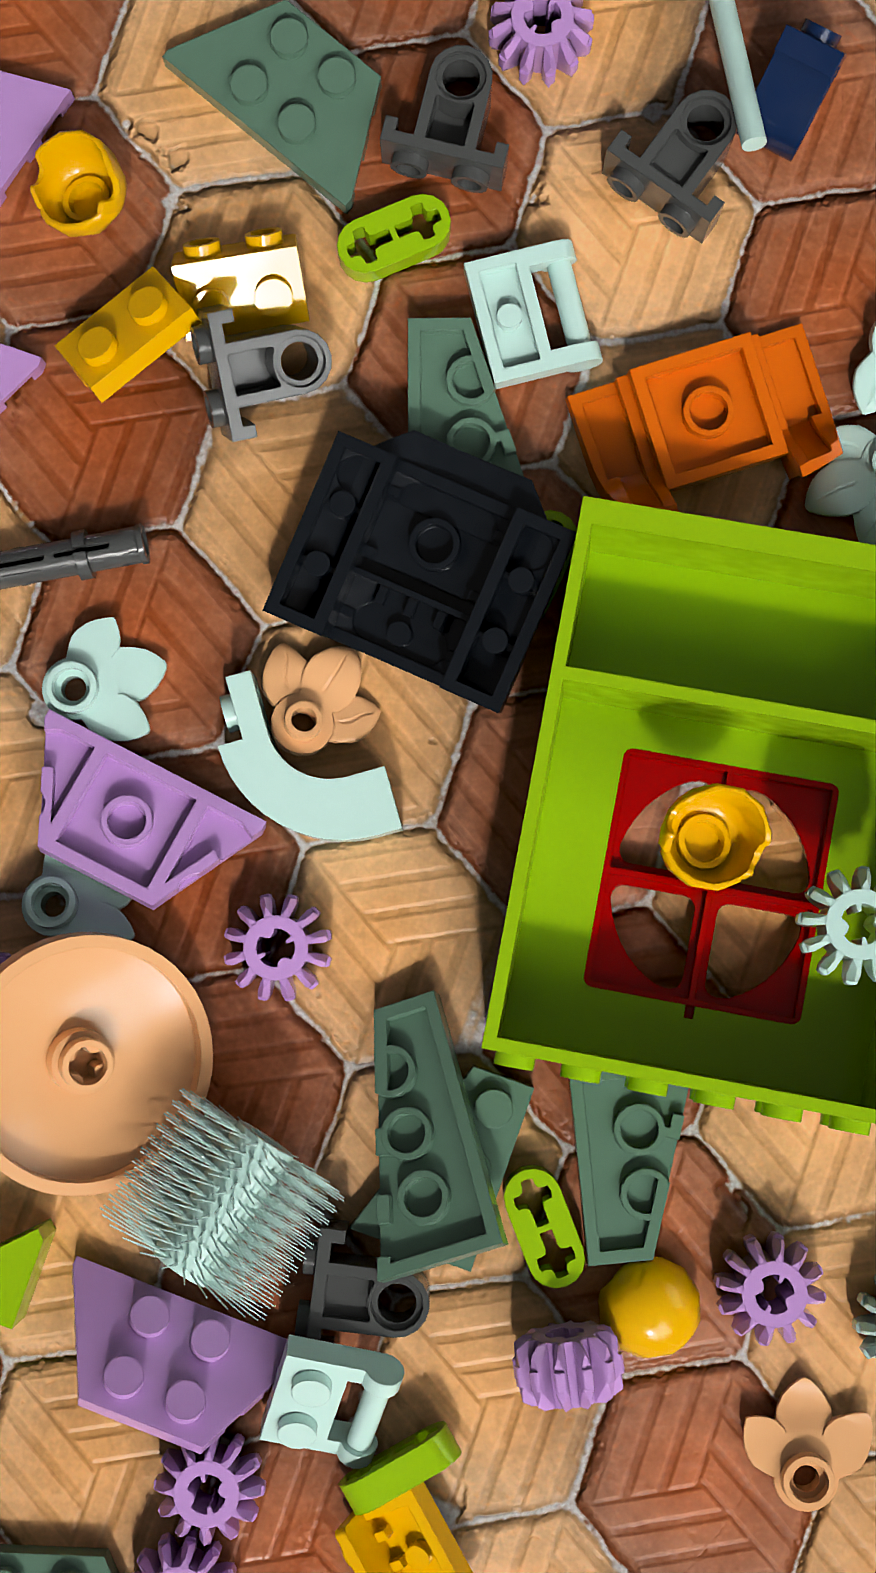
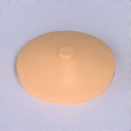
M100 932L60 934L33 943L16 952L0 964V1171L14 1181L34 1190L53 1195L75 1197L96 1195L119 1189L120 1187L116 1184L125 1187L120 1181L126 1186L129 1185L128 1182L133 1183L132 1180L124 1175L137 1181L125 1170L141 1179L131 1170L141 1177L143 1172L134 1166L149 1174V1172L132 1162L133 1160L151 1171L135 1158L155 1170L144 1159H148L157 1165L160 1164L140 1151L157 1161L159 1160L141 1147L158 1157L146 1148L149 1147L165 1160L167 1159L158 1153L157 1150L169 1157L170 1155L152 1145L150 1142L167 1151L149 1139L148 1136L160 1143L151 1136L152 1134L168 1145L161 1139L163 1138L173 1146L172 1141L163 1137L162 1134L170 1139L172 1138L156 1127L166 1133L168 1132L159 1127L157 1123L168 1131L170 1130L163 1126L162 1123L177 1134L179 1133L173 1127L187 1133L166 1120L167 1118L176 1123L164 1115V1113L175 1119L167 1113L168 1111L181 1120L175 1115L177 1114L191 1124L187 1120L189 1118L179 1113L178 1110L184 1114L186 1113L172 1105L173 1103L180 1107L172 1100L180 1104L179 1100L187 1107H189V1104L201 1113L200 1109L191 1105V1103L196 1104L182 1096L185 1094L179 1090L183 1088L191 1093V1090L205 1100L203 1097H207L213 1070L212 1035L206 1012L195 989L179 969L165 957L149 947L113 934Z

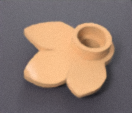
M286 643L279 644L272 651L262 674L261 688L265 697L274 708L270 719L272 737L276 744L285 752L296 756H310L321 751L328 742L339 744L358 742L373 729L381 710L369 700L356 696L361 682L362 669L355 649L349 646L330 647L314 655L309 662ZM297 714H305L313 720L314 728L309 731L297 730L293 726L291 718Z
M803 1376L790 1383L781 1393L776 1404L774 1418L763 1415L745 1417L743 1445L753 1466L772 1476L774 1488L782 1501L795 1510L810 1512L826 1506L832 1500L837 1491L839 1479L851 1475L863 1467L872 1442V1420L867 1412H851L833 1416L831 1407L822 1391L809 1378ZM804 1465L812 1466L815 1469V1476L809 1484L798 1485L794 1483L793 1476L799 1467Z

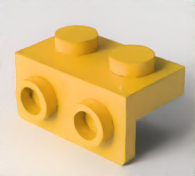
M268 227L247 232L244 235V242L221 245L220 239L217 237L199 238L185 242L182 245L183 251L173 254L171 268L176 291L192 307L196 315V309L218 304L232 308L234 322L222 324L224 335L310 321L296 234L283 235L281 228ZM188 333L185 336L186 341H191V334Z
M152 266L54 346L84 385L89 387L101 403H103L190 333L192 326L201 324V321L192 307Z
M424 1482L369 1513L356 1516L352 1511L335 1531V1537L341 1547L342 1555L354 1573H473Z

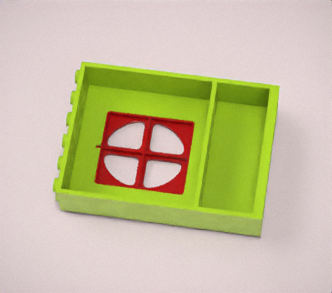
M583 496L481 1048L496 1051L493 1064L533 1071L536 1059L561 1063L560 1077L600 1084L602 1071L626 1076L624 1087L632 1091L666 1097L668 1084L691 1088L689 1099L695 1103L734 1110L735 1099L739 1097L756 1101L754 1111L761 1113L760 1115L801 1123L803 1110L821 1113L819 1124L826 1125L828 1128L869 1136L871 1123L876 1124V982H873L867 975L863 964L861 976L856 985H845L841 976L843 960L840 961L835 970L829 975H821L816 971L818 962L827 951L822 947L813 952L802 953L799 944L805 939L818 935L816 927L800 926L799 936L786 959L774 973L756 987L731 998H716L707 992L705 980L718 910L722 906L735 905L789 915L796 919V915L801 912L820 913L821 910L811 904L805 897V892L808 888L815 886L832 896L826 877L827 873L839 869L846 877L851 888L855 869L860 866L869 867L871 873L870 890H873L876 886V545ZM700 782L708 785L719 783L744 788L746 791L765 796L772 803H775L786 815L804 851L809 877L808 885L801 893H791L737 883L719 891L690 887L669 870L624 861L620 855V844L639 814L655 799L678 786ZM616 887H637L685 896L692 901L694 914L683 977L677 987L668 989L654 984L642 974L627 955L620 942L612 916L611 894ZM845 910L842 915V919L849 925L848 931L844 936L850 942L861 937H866V940H868L871 934L863 926L868 916L862 910L851 915H847Z

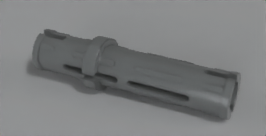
M142 523L131 527L88 534L86 529L72 531L71 538L0 551V590L79 575L80 579L84 581L96 578L98 571L140 563L149 564L151 561L150 548L145 528Z

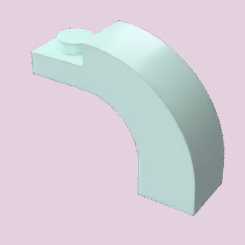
M249 670L225 677L230 694L219 697L222 712L229 732L232 733L240 730L242 739L220 745L218 749L230 777L243 795L257 809L288 829L308 837L326 841H365L403 831L385 766L334 779L312 777L296 770L284 760L275 745L255 675Z

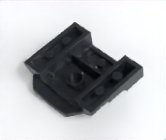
M412 430L374 446L338 431L262 611L440 686L439 688L496 713H502L527 656L526 653L552 596L553 589L573 546L576 532L547 520L531 479L472 456L418 431Z

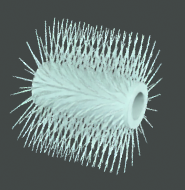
M182 1088V1090H179L185 1094L182 1096L195 1103L196 1105L192 1103L191 1105L203 1111L205 1115H202L189 1104V1107H187L179 1100L180 1104L172 1100L180 1107L173 1103L172 1105L185 1112L186 1114L178 1110L179 1113L189 1118L187 1120L191 1124L175 1114L181 1119L179 1120L168 1111L167 1113L175 1119L165 1113L164 1115L176 1123L167 1118L166 1120L187 1133L173 1127L179 1133L177 1134L163 1123L162 1125L170 1131L157 1123L159 1127L168 1133L158 1127L156 1128L172 1139L163 1134L162 1136L172 1141L174 1145L172 1146L161 1138L168 1144L166 1145L151 1134L153 1138L160 1142L158 1143L148 1136L149 1139L167 1150L165 1151L150 1142L155 1147L172 1156L171 1158L157 1150L158 1153L162 1154L170 1162L149 1147L146 1148L158 1157L141 1147L159 1161L140 1151L141 1153L163 1167L148 1159H144L146 1163L156 1170L154 1171L135 1158L151 1170L149 1171L132 1160V1162L153 1175L151 1176L134 1166L144 1174L141 1177L133 1170L131 1171L146 1183L125 1170V1172L145 1185L143 1186L127 1175H124L143 1187L141 1189L128 1182L129 1185L141 1193L139 1195L120 1181L122 1185L140 1197L138 1198L116 1184L139 1200L137 1201L118 1190V1192L132 1201L130 1202L115 1193L134 1209L109 1194L134 1212L132 1213L108 1198V1200L126 1210L127 1213L112 1206L127 1218L125 1219L106 1205H103L128 1224L100 1207L101 1210L128 1228L103 1214L102 1216L138 1236L139 1238L109 1224L113 1228L148 1245L145 1246L122 1237L127 1241L151 1250L154 1255L140 1252V1254L157 1257L166 1265V1267L161 1269H172L183 1277L184 1285L185 1279L198 1285L206 1299L208 1297L201 1287H206L227 1310L228 1308L210 1288L244 1317L246 1316L224 1296L258 1321L237 1302L263 1320H266L241 1301L267 1316L243 1299L245 1298L263 1309L262 1306L249 1297L251 1296L271 1309L249 1292L251 1291L275 1307L250 1289L252 1288L274 1301L263 1294L258 1288L268 1292L273 1297L274 1295L255 1280L281 1297L279 1293L261 1280L283 1293V1291L263 1279L262 1276L279 1285L269 1276L271 1274L283 1284H287L266 1268L291 1283L270 1267L288 1278V1275L277 1268L282 1269L283 1267L289 1273L290 1271L274 1258L296 1273V1270L279 1258L297 1269L298 1267L277 1253L294 1262L292 1260L293 1257L282 1249L284 1248L302 1261L290 1250L306 1260L304 1256L291 1247L305 1254L304 1252L282 1238L298 1245L286 1236L287 1234L305 1249L306 1247L295 1238L313 1249L299 1237L313 1246L314 1244L298 1233L308 1239L309 1237L294 1228L295 1226L309 1234L299 1226L301 1225L316 1237L318 1236L311 1230L321 1235L307 1225L309 1224L320 1231V1229L303 1219L305 1218L313 1223L302 1211L320 1224L322 1223L315 1217L327 1225L329 1224L321 1218L328 1222L329 1220L317 1212L322 1215L325 1214L306 1202L315 1206L313 1204L315 1203L323 1210H325L323 1208L325 1207L332 1213H334L332 1210L337 1212L334 1209L335 1206L325 1200H328V1198L316 1192L310 1186L314 1189L317 1188L324 1195H326L323 1192L325 1191L336 1200H338L336 1198L338 1197L344 1202L342 1198L345 1199V1197L337 1193L336 1191H340L329 1185V1181L309 1169L315 1172L316 1170L293 1159V1157H299L292 1155L274 1139L254 1126L242 1121L239 1117L237 1121L220 1105L219 1107L222 1110L205 1097H203L205 1099L203 1100L191 1090V1093ZM182 1133H184L185 1135L189 1136L192 1140L188 1139V1138H187L186 1136H184ZM149 1162H151L152 1164H154V1165H156L157 1167H159L162 1171H160V1170H158L157 1168H155V1167H154L153 1165H151ZM146 1175H148L149 1177H151V1178H153L154 1180L158 1181L160 1184H158V1183L152 1181V1180H151L150 1178H148ZM147 1180L151 1181V1182H152L153 1184H155L158 1188H156L154 1185H152L151 1183H149ZM141 1191L145 1192L146 1194H148V1195H149L150 1197H152L153 1199L147 1197V1196H146L145 1194H143ZM292 1208L298 1210V1211H299L300 1213H302L303 1215H301V1214H299L298 1212L294 1211ZM130 1218L136 1220L140 1225H138L137 1223H135V1222H134L133 1220H131ZM274 1247H276V1248H278L279 1250L283 1251V1252H284L286 1255H288L289 1257H287V1256H285L284 1254L280 1253V1252L277 1251ZM266 1256H268L269 1258H271V1259H272L273 1261H275L277 1264H275V1263H273L272 1261H270ZM254 1268L260 1270V1271L263 1272L266 1276H264V1275L261 1274L260 1272L256 1271ZM246 1277H248L249 1279H251V1280H252L253 1282H255L256 1284H254V1283H252L251 1281H249Z

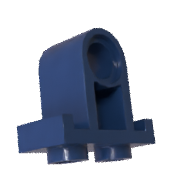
M807 18L800 30L786 25L774 49L775 52L756 89L767 143L763 148L790 162L793 160L847 56V53L836 48L842 37L841 35Z

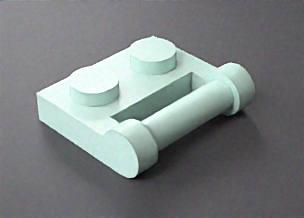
M555 240L464 263V275L495 390L564 372L585 371L603 362L598 341H591L572 264L577 261L572 240ZM544 271L549 274L567 344L565 347L553 350L550 348L531 273Z
M289 1334L262 1417L259 1440L280 1443L293 1449L306 1448L337 1454L339 1460L350 1468L361 1469L367 1467L372 1462L378 1445L375 1433L388 1398L393 1397L398 1392L403 1380V1365L394 1356L386 1353ZM347 1381L362 1384L364 1387L352 1423L334 1419Z

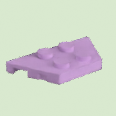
M50 709L44 718L45 750L44 767H42L41 774L42 807L38 830V848L40 852L155 910L263 834L266 828L265 820Z
M76 1256L72 1267V1285L74 1292L78 1406L202 1454L225 1432V1429L234 1420L247 1413L263 1398L264 1393L273 1386L287 1342L286 1338Z

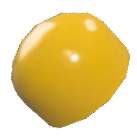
M83 130L59 131L38 147L35 152V158L39 165V174L36 183L30 185V192L46 224L68 237L100 234L121 212L126 198V178L115 154L100 139Z
M715 783L692 788L677 798L668 809L663 820L658 844L661 847L660 854L667 869L687 886L719 891L740 883L742 879H747L754 874L755 866L763 850L771 843L772 832L764 806L744 788Z
M654 1257L653 1260L623 1264L609 1283L600 1290L598 1298L600 1324L611 1327V1330L618 1338L620 1349L636 1357L652 1358L675 1353L689 1341L699 1325V1289L685 1268L663 1257Z

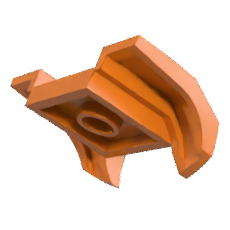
M802 323L762 336L758 334L751 335V332H747L629 369L626 375L615 378L614 382L567 396L565 399L589 475L600 498L605 500L679 512L671 492L780 458L789 479L796 476L805 477L843 454L840 438Z

